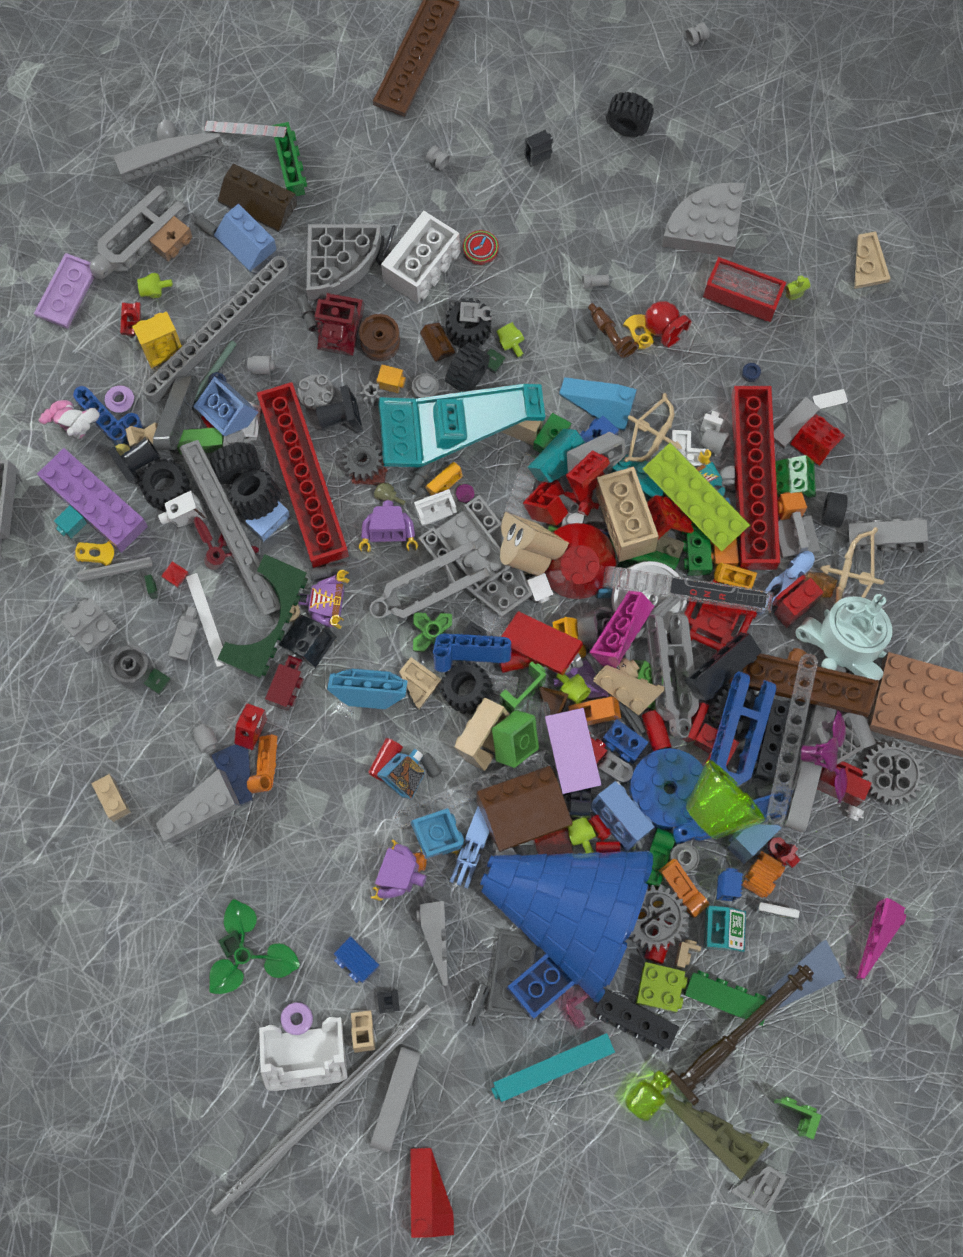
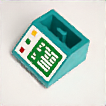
M708 906L705 910L704 949L744 952L746 911L729 907Z

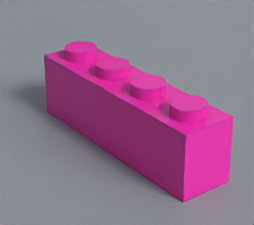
M627 592L591 649L590 654L602 666L608 665L616 668L620 664L621 659L630 648L631 643L655 607L642 592Z

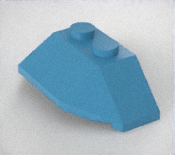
M348 669L337 674H330L327 690L346 706L387 709L406 696L408 681L401 679L391 672Z

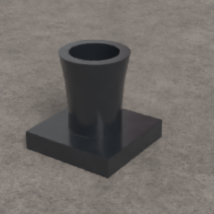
M348 385L340 387L343 398L342 402L316 406L318 421L323 431L348 421L356 433L364 432L357 399Z
M147 436L125 453L117 447H112L108 450L127 481L132 484H137L141 481L136 470L161 458Z

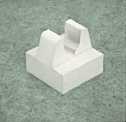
M712 411L711 415L706 413L700 431L705 432L707 429L719 432L723 419L718 418L720 413Z

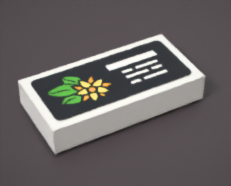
M762 902L756 906L757 913L791 920L799 918L800 911Z

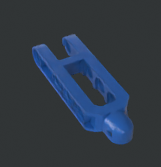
M740 671L733 677L708 764L715 778L712 794L719 801H729L732 799L737 785H741L751 779L776 692L775 683L764 680L759 695L755 699L753 709L743 707L750 683V676ZM740 715L749 717L751 723L748 734L745 735L746 741L742 754L739 755L740 762L737 772L733 773L728 771L726 764Z
M785 790L692 819L690 822L674 828L673 836L675 842L679 844L693 839L698 842L737 831L742 826L747 828L750 824H760L787 815L786 812L789 805L785 804L784 800L790 803L791 797L787 795H790V793L792 795L793 790ZM746 811L750 812L752 814V817H749ZM727 817L732 818L734 823L728 821ZM708 823L714 824L715 829L711 828Z

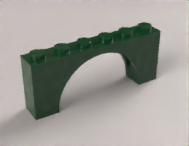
M264 554L256 574L268 581L278 596L280 603L279 621L274 630L259 642L248 645H235L225 642L217 658L218 662L257 679H260L261 675L266 676L270 667L266 664L269 658H274L277 648L274 646L277 640L281 642L285 633L282 628L285 623L289 624L293 615L290 612L292 605L297 606L301 597L297 594L300 588H305L308 578H305L307 572Z

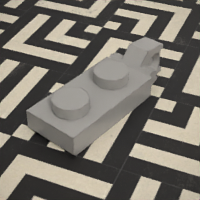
M188 607L186 616H181L168 655L169 657L189 661L199 628V620L196 619L198 612L196 608Z

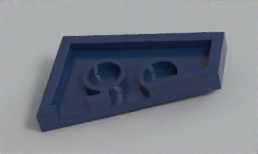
M234 744L212 754L211 756L217 770L220 769L226 773L240 805L243 806L252 802L253 794L247 788V780L251 777L249 749Z

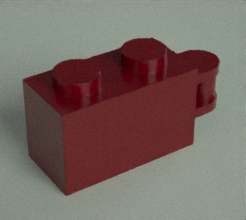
M289 655L285 665L279 664L265 697L267 704L289 711L290 707H294L297 696H295L297 689H301L304 683L303 675L299 671L303 662L302 659ZM290 665H295V669L290 668Z

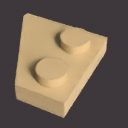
M412 657L399 671L401 678L408 681L407 690L416 708L420 710L441 683V678Z

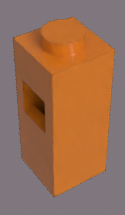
M612 696L568 706L569 711L584 708L587 726L621 719L619 700Z

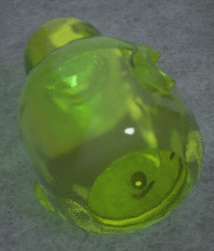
M661 1070L654 1073L651 1082L640 1080L631 1087L630 1092L626 1096L624 1101L626 1107L640 1120H651L664 1105L666 1099L662 1091L671 1085L672 1080Z

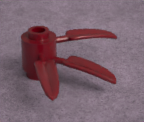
M194 517L197 531L203 543H207L209 547L204 558L205 565L211 570H217L223 565L226 557L232 556L234 559L232 553L225 554L222 549L223 546H227L222 533L218 539L219 547H213L210 542L213 538L207 526L200 517ZM251 546L254 553L259 552L258 547Z

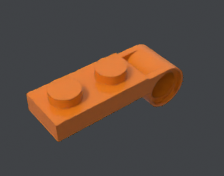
M271 734L259 737L256 775L249 777L247 780V788L251 793L270 791L273 787L276 768V735Z
M673 858L658 870L672 891L677 893V898L683 899L682 905L687 907L686 911L693 918L710 906L707 899L697 890L676 859Z

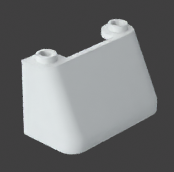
M329 1017L323 1021L322 1028L311 1029L301 1035L282 1033L281 1029L275 1025L259 1028L261 1075L266 1089L279 1091L339 1083L347 1079L341 1017Z

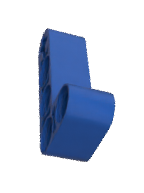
M79 386L74 390L73 396L83 411L90 408H99L100 416L94 423L115 446L129 443L126 429L130 427L129 425L132 422H137L133 427L143 429L142 422L137 414L128 413L117 421L87 387ZM111 421L108 425H103L104 422ZM117 434H122L121 437L115 438Z
M440 634L436 637L433 649L434 669L438 672H446L450 670L453 660L493 663L509 662L511 660V640L507 637Z

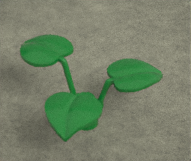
M236 899L229 903L225 911L224 927L228 934L235 930L239 934L241 933L240 948L234 953L235 965L228 959H222L213 964L209 975V992L213 994L229 993L240 987L244 974L237 967L239 964L251 961V959H267L264 963L265 971L274 978L285 977L300 967L297 955L287 945L281 943L272 944L267 950V955H254L249 947L244 946L245 932H250L255 928L257 916L250 906Z

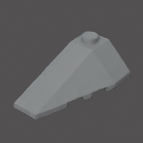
M444 901L421 904L420 910H417V922H421L422 930L443 986L448 987Z

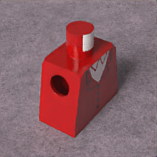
M248 703L245 705L235 727L234 744L250 750L254 749L267 721L264 709Z

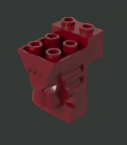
M330 293L326 294L325 300L318 299L315 312V320L318 322L317 328H319L318 350L354 356L359 326L365 306L362 299Z

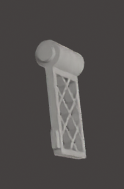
M848 712L843 713L842 716L848 726L846 727L847 739L844 740L841 747H838L837 764L876 743L865 716ZM824 720L818 723L819 728H817V732L822 744L827 743L833 737L834 720L830 722Z

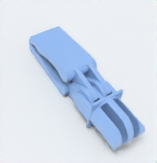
M803 551L790 561L787 566L788 569L772 580L764 593L768 595L769 592L780 588V591L775 597L766 600L765 608L753 607L757 615L760 616L772 607L774 599L783 590L812 568L815 561L812 552Z
M477 807L465 838L466 846L465 848L462 847L449 881L451 883L454 882L459 867H461L462 870L457 881V885L461 886L466 871L469 870L470 872L464 886L467 889L481 856L479 850L484 849L490 833L479 807Z

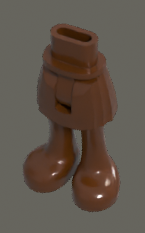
M591 303L588 309L591 311L594 323L604 335H608L617 354L621 358H627L635 353L639 348V344L631 336H625L621 339L615 330V322L601 307H596L594 303Z

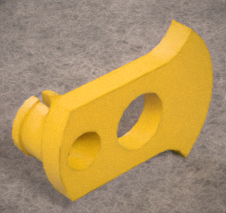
M633 315L624 322L623 327L629 329L632 338L639 344L638 349H646L653 345L654 341L651 333L645 326V315ZM642 328L645 333L639 336L635 333V330Z
M109 541L105 544L79 542L76 546L74 557L78 562H95L108 566L113 561L114 549ZM95 549L100 552V555L94 557L89 552Z

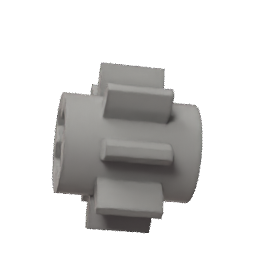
M369 381V384L366 386L362 385L363 391L360 392V397H364V404L368 402L374 406V403L383 395V390H379V383L375 385Z

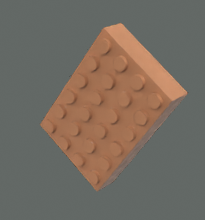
M888 652L882 660L881 669L883 677L879 680L868 719L870 730L963 757V673Z

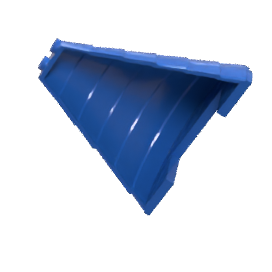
M644 850L523 856L491 855L487 863V867L490 868L488 874H483L480 885L483 886L481 892L520 928L537 947H540L576 985L579 984L593 1001L598 1003L605 994L603 987L610 985L627 948L625 939L629 938L637 922L648 884L644 882L648 881L652 871L653 853Z

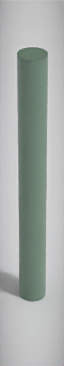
M231 340L199 385L194 400L195 403L207 388L209 376L219 371L237 345L234 341Z

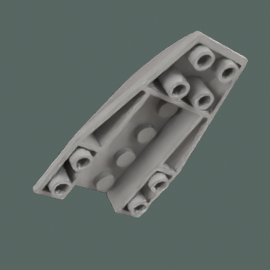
M478 495L464 505L462 512L439 528H431L418 537V539L433 559L473 541L477 550L450 564L458 580L486 567L490 576L466 587V589L499 616L503 617L533 594L523 571L504 565L501 562L500 549L504 540L501 532L502 523L482 497Z

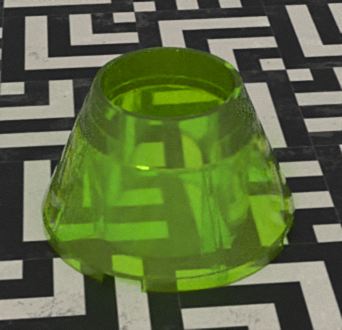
M708 760L686 804V809L694 821L715 840L762 824L765 821V817L751 797L736 785L737 782L714 761Z

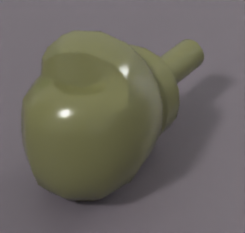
M379 483L374 491V497L377 500L395 501L403 506L406 502L395 496L397 492L393 491L394 487L389 483Z

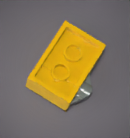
M167 311L158 313L148 320L139 321L136 325L132 326L136 335L128 339L133 351L143 350L151 368L167 362L182 347Z

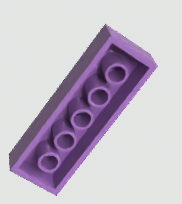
M65 448L37 473L38 477L68 506L71 505L83 516L88 524L121 553L148 527L145 520Z

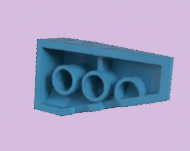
M564 377L559 395L575 406L586 410L592 417L595 416L599 419L601 416H604L616 428L625 431L637 389L619 384Z

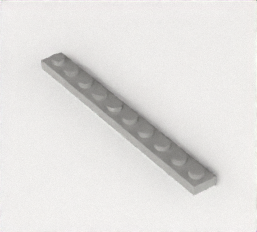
M199 440L182 445L180 450L263 617L279 611L280 603L270 583L256 574L260 563Z

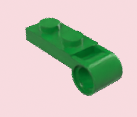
M660 828L656 829L649 852L653 853V865L648 881L644 882L649 887L654 885L657 890L663 878L658 870L667 864L670 851L675 842L673 833Z

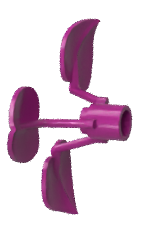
M837 711L833 722V737L824 744L802 746L801 760L802 762H814L815 765L829 769L830 772L834 771L836 773L835 790L838 798L837 803L840 804L847 789V774L844 768L840 770L836 768L838 761L837 752L838 747H841L844 743L846 726L841 712Z

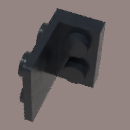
M300 614L279 645L301 656L310 666L316 668L337 636L326 625Z

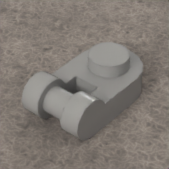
M606 752L604 761L597 766L598 770L617 782H629L633 775V768L612 753ZM611 763L616 765L614 770L609 768Z

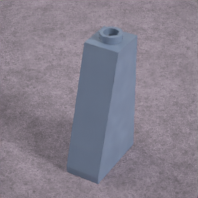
M827 940L818 943L767 990L769 993L767 998L769 999L789 980L787 978L788 974L795 975L798 972V965L803 967L806 964L814 972L812 982L806 981L802 985V991L797 989L776 1009L845 977Z

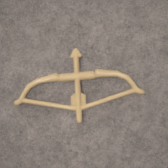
M663 393L662 399L639 419L628 416V419L635 423L629 455L625 457V462H643L651 458L659 450L662 440L667 443L671 442L677 449H682L678 441L674 442L665 436L672 427L674 419V407L668 400L666 393ZM665 401L669 407L670 415L658 432L651 428L650 424L643 419ZM638 428L644 432L649 431L656 436L652 447L645 456L632 457Z
M874 527L872 531L859 534L851 542L845 554L843 570L830 568V565L820 568L825 574L830 572L841 575L839 585L836 588V602L842 599L848 577L859 579L860 584L868 585L861 596L862 598L866 597L873 583L884 584L883 580L875 578L874 534L878 531L877 527ZM870 536L871 574L862 572L860 575L850 573L856 544L862 538Z

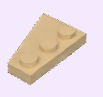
M876 231L858 235L854 289L888 283L890 275Z
M608 665L593 680L638 715L664 691V686H655L648 683V680L629 676V673Z

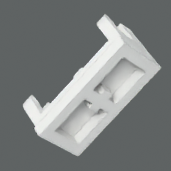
M449 489L414 502L415 511L422 527L457 514L456 505Z

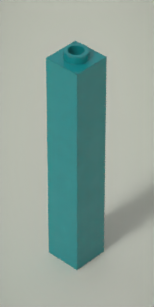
M606 1033L493 1082L495 1087L491 1089L495 1099L500 1098V1101L503 1102L615 1053V1050Z

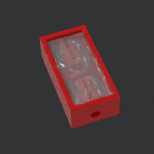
M718 257L707 282L703 297L771 322L786 282Z

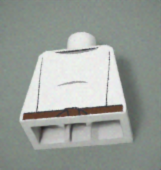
M191 491L166 502L165 507L167 511L158 514L162 525L172 522L177 527L194 523V517H200L202 520L207 518L202 501Z

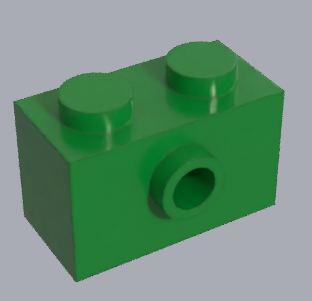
M552 413L534 440L533 449L541 453L563 429H571L572 423Z

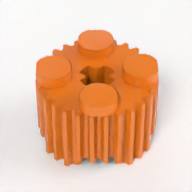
M761 851L757 856L760 860L757 859L751 865L745 875V878L748 880L745 879L741 886L761 898H766L775 888L776 884L773 882L778 877H781L785 867L782 866L781 862Z

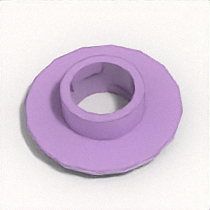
M125 386L112 387L105 395L106 406L115 413L127 411L134 403L132 391ZM123 395L124 399L121 402H115V397Z
M294 1002L289 1004L281 1014L282 1027L291 1035L304 1034L310 1029L313 1022L311 1010L303 1003ZM294 1013L302 1015L303 1021L301 1024L294 1025L291 1022V1017Z

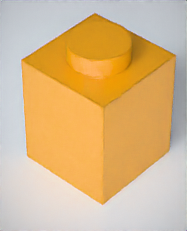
M381 365L377 377L379 389L399 394L400 387L403 388L406 377L403 376V370Z

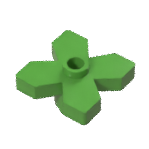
M414 613L413 625L422 633L413 639V651L425 652L431 643L435 645L436 637L444 634L443 632L452 626V614L441 613L435 621H431L426 613ZM434 630L436 635L429 634V631Z

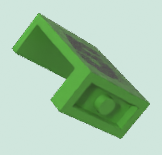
M531 662L528 674L535 681L518 699L505 689L500 694L499 704L510 714L515 710H520L536 694L539 688L545 684L546 670L540 664Z

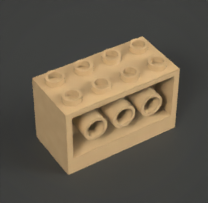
M630 467L597 477L595 494L618 561L621 562L656 551L658 533L635 468Z

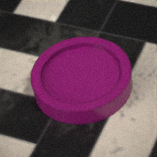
M463 484L457 488L456 497L460 502L468 503L473 500L475 492L472 486Z

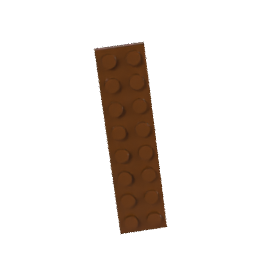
M422 1L373 99V105L401 116H406L460 6V1Z
M762 653L757 656L753 663L746 665L742 671L750 676L748 689L760 691L764 683L763 681L766 680L775 683L776 696L865 717L869 716L879 685V680ZM733 678L729 680L730 685L732 683Z

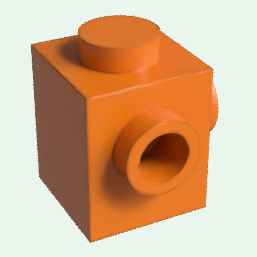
M786 492L781 494L777 500L780 520L790 519L791 515L795 512H800L802 517L807 509L802 492Z

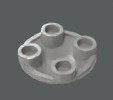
M323 374L310 375L299 382L298 398L307 408L316 409V406L328 405L333 400L334 387L327 376Z

